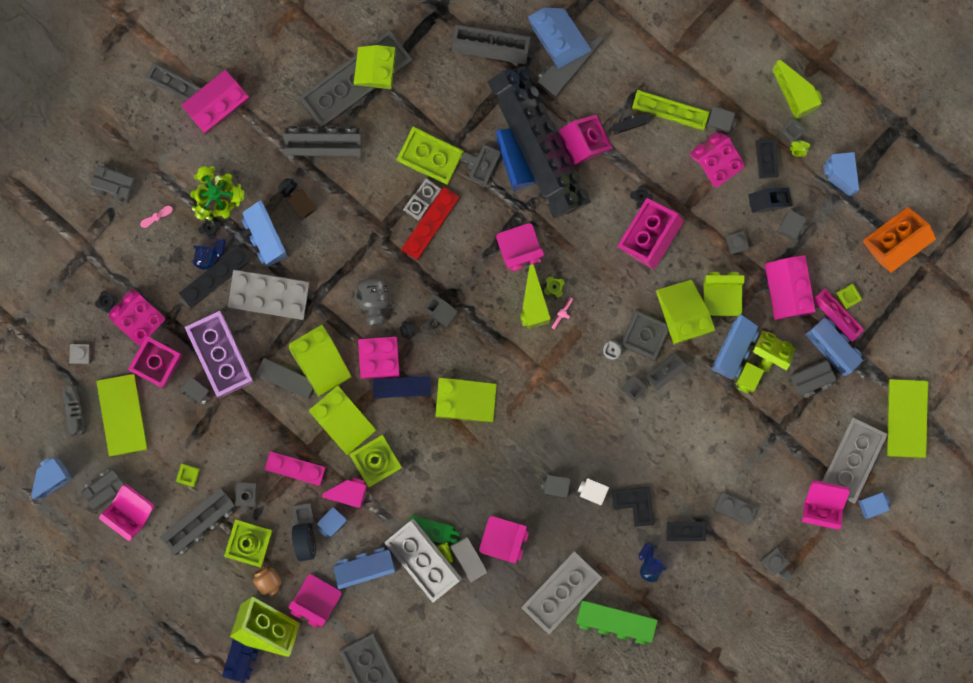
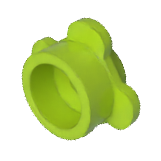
M801 140L792 142L790 151L797 157L806 156L810 144Z
M548 277L544 293L561 297L563 294L562 286L565 285L564 280Z

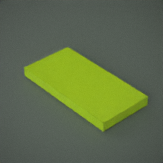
M135 374L96 381L109 457L148 450Z
M889 379L886 456L926 458L928 381Z

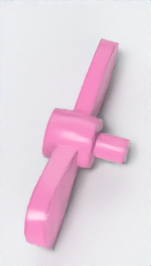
M166 206L158 213H154L152 217L142 220L140 223L141 227L147 228L162 217L170 215L173 212V208Z
M570 297L563 309L559 310L557 313L559 317L553 324L552 329L555 330L561 318L569 319L570 316L566 314V310L573 301V298Z

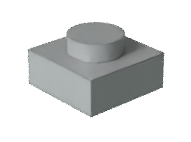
M70 344L69 363L90 364V345Z

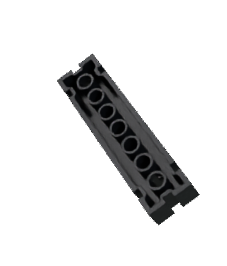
M526 67L502 71L487 82L493 95H497L499 98L497 103L543 197H547L549 201L547 206L553 218L578 211L591 203L589 194L585 189L581 188L579 184L581 182L580 176L576 172L572 159L568 155L564 143L555 129V124L552 122L537 88L531 86L529 82L532 80L530 73Z

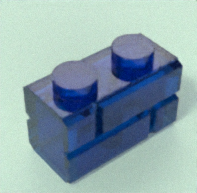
M233 639L222 677L246 683V680L251 679L253 669L250 666L252 661H256L259 650Z

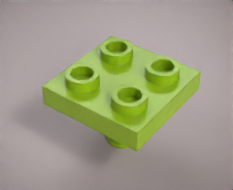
M762 330L753 352L763 357L758 365L759 368L769 372L773 363L787 370L792 362L796 348L789 342L776 338L774 334Z
M383 435L349 454L369 488L402 469Z
M235 519L224 557L262 568L273 530Z

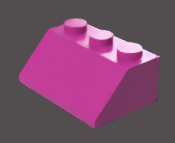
M224 70L181 104V106L206 135L246 103L249 97L232 76Z
M646 198L617 247L638 262L655 270L684 221L678 213Z
M806 256L785 258L765 264L774 320L813 314L815 307Z

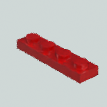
M443 187L401 250L415 260H418L460 197Z

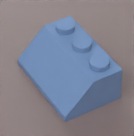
M544 7L528 16L532 30L558 69L591 51V48L565 9Z
M260 200L242 212L244 216L241 219L245 229L249 228L252 233L249 238L253 246H258L260 250L257 255L261 263H266L267 267L288 258L263 202Z
M738 315L711 370L731 380L734 376L738 377L743 368L740 364L743 359H747L751 351L748 347L758 337L759 332L756 331L758 326L744 316Z
M824 317L805 335L843 377L847 376L863 361L861 358L862 354L857 348H852L848 344L849 339L843 333H838L835 329L836 325L831 319L827 320Z
M385 547L373 550L374 554L370 556L363 553L355 556L356 560L348 562V558L337 561V566L333 568L338 589L396 572L390 550H385Z

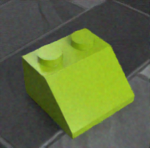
M379 45L358 47L354 85L392 89L396 56L395 47Z

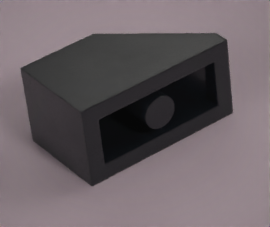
M789 188L763 189L748 194L752 213L768 212L793 206Z

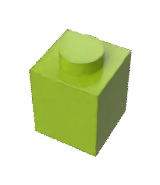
M746 362L735 384L744 393L754 392L764 370Z

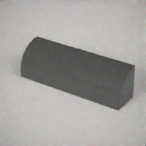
M455 25L452 52L526 64L530 37Z

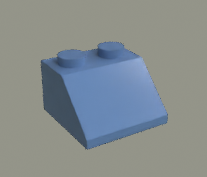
M855 153L831 155L826 160V163L823 164L824 175H827L828 180L845 194L853 196L859 191Z
M49 457L40 463L41 467L36 471L31 497L33 500H42L73 479L60 459H50Z

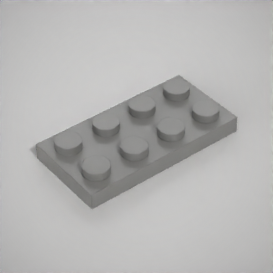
M234 269L228 308L304 320L310 282Z
M851 418L822 482L848 487L850 493L847 501L855 504L888 434L855 418Z
M414 519L384 542L432 603L462 580Z
M574 551L521 608L550 634L596 586L602 577Z

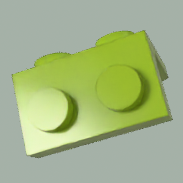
M709 272V275H705L703 278V302L710 316H738L742 314L744 275H739V272H728V275H720V272Z

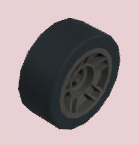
M310 524L294 525L292 527V543L297 560L302 562L315 559L316 545Z

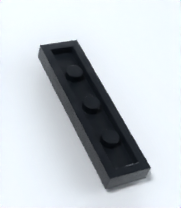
M238 245L179 292V294L192 309L231 278L234 269L241 270L251 260Z

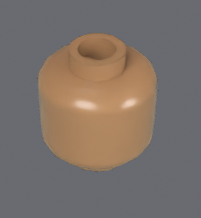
M264 566L254 573L253 583L262 595L269 594L272 596L280 590L278 587L281 585L282 580L273 567Z

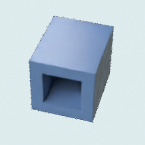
M883 492L858 501L865 519L890 511L888 507L891 506L889 498Z
M332 507L317 523L320 526L318 531L325 537L328 535L333 537L348 520Z

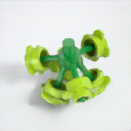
M202 166L198 169V173L194 175L195 180L199 179L201 183H207L209 188H206L204 184H199L198 188L190 193L191 197L197 201L198 206H193L192 209L196 212L195 216L200 220H212L210 216L212 210L208 207L212 200L217 201L214 205L213 215L215 217L222 216L226 219L230 216L231 209L234 208L232 202H235L236 206L239 207L240 201H243L245 197L244 190H241V184L235 187L232 182V175L229 173L225 174V176L217 175L215 177L216 184L212 185L213 172L216 170L213 166ZM221 195L230 196L231 202L228 203L224 199L220 200Z

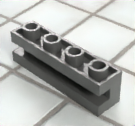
M290 125L284 129V155L361 156V128H357L354 125H349L345 128H338L335 125H329L326 128L316 125L307 127Z
M219 488L160 538L169 546L170 551L174 555L180 554L182 556L190 549L189 545L194 541L198 543L205 537L204 533L208 529L212 531L220 525L219 520L223 517L226 519L235 512V503L223 488Z

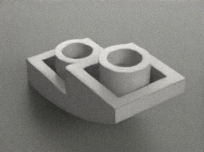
M426 178L403 210L419 221L442 188Z
M467 537L450 546L457 562L461 565L470 582L487 573Z

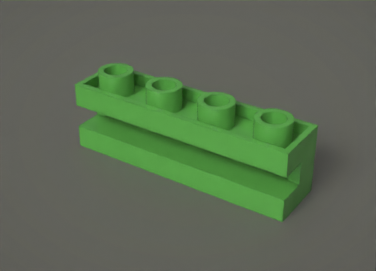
M581 600L576 623L580 624L579 628L589 631L591 627L596 628L598 633L608 636L610 632L616 633V638L628 640V637L635 638L636 643L647 645V642L652 643L658 620Z

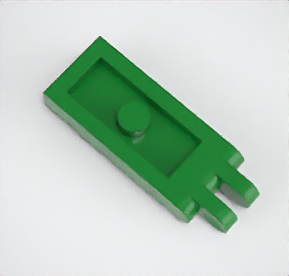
M411 515L410 521L414 519L431 541L441 544L447 542L448 545L450 542H458V540L451 538L452 535L460 536V532L453 531V526Z

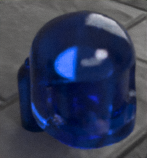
M218 239L213 248L194 245L193 265L201 270L210 269L214 264L215 255L218 259L223 256L226 240Z
M648 542L644 544L638 554L639 560H644L639 571L645 581L652 583L658 581L662 571H666L668 567L653 557L655 545Z

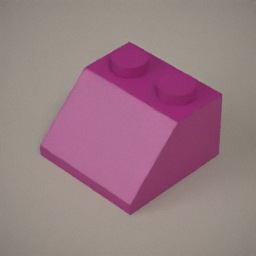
M597 115L572 121L558 131L574 165L586 162L613 149Z
M352 478V481L346 480L326 491L322 497L362 509L368 486L364 485L365 481Z

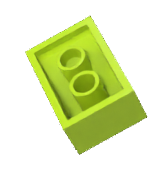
M778 60L773 66L772 71L794 118L797 120L817 111L822 104L820 92L816 91L812 84L783 61Z
M533 264L529 266L522 313H520L522 325L527 326L528 330L548 324L551 320Z
M692 279L656 290L674 345L708 335L715 331L710 313Z
M323 325L289 344L290 352L318 397L352 378Z
M439 378L436 418L493 422L496 384Z
M339 386L335 387L309 410L312 416L347 456L377 431Z
M252 596L240 605L230 637L246 646L289 657L300 623Z

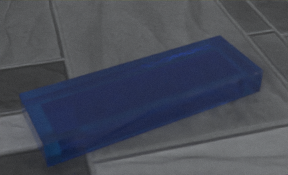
M430 376L372 379L373 399L431 396Z

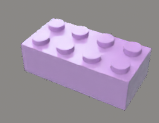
M221 311L185 327L218 398H222L254 383Z

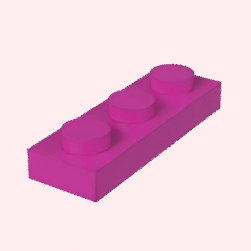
M826 288L813 299L818 308L852 342L864 331L859 323Z
M271 451L265 467L267 471L321 486L326 469L323 466Z

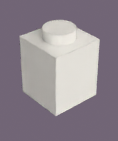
M587 478L579 486L578 492L581 493L579 497L601 506L609 487Z

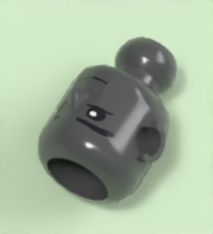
M371 278L359 281L355 298L358 301L359 308L362 311L368 312L367 324L369 326L384 324L385 318L381 310L386 309L389 305L385 280Z

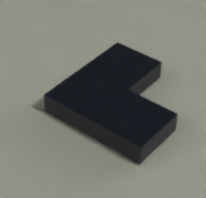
M650 486L611 491L613 510L633 508L635 527L654 525Z

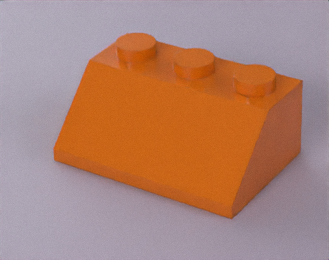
M907 207L866 237L863 242L880 265L892 273L935 241L936 238L930 224Z

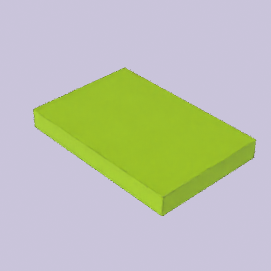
M412 127L396 161L448 186L464 151L420 129Z

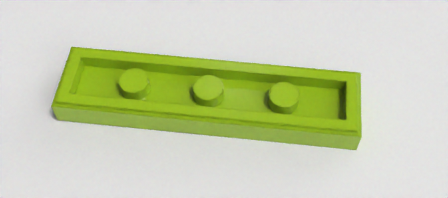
M637 90L632 106L633 110L646 114L649 113L650 115L702 131L705 130L710 114L709 111Z

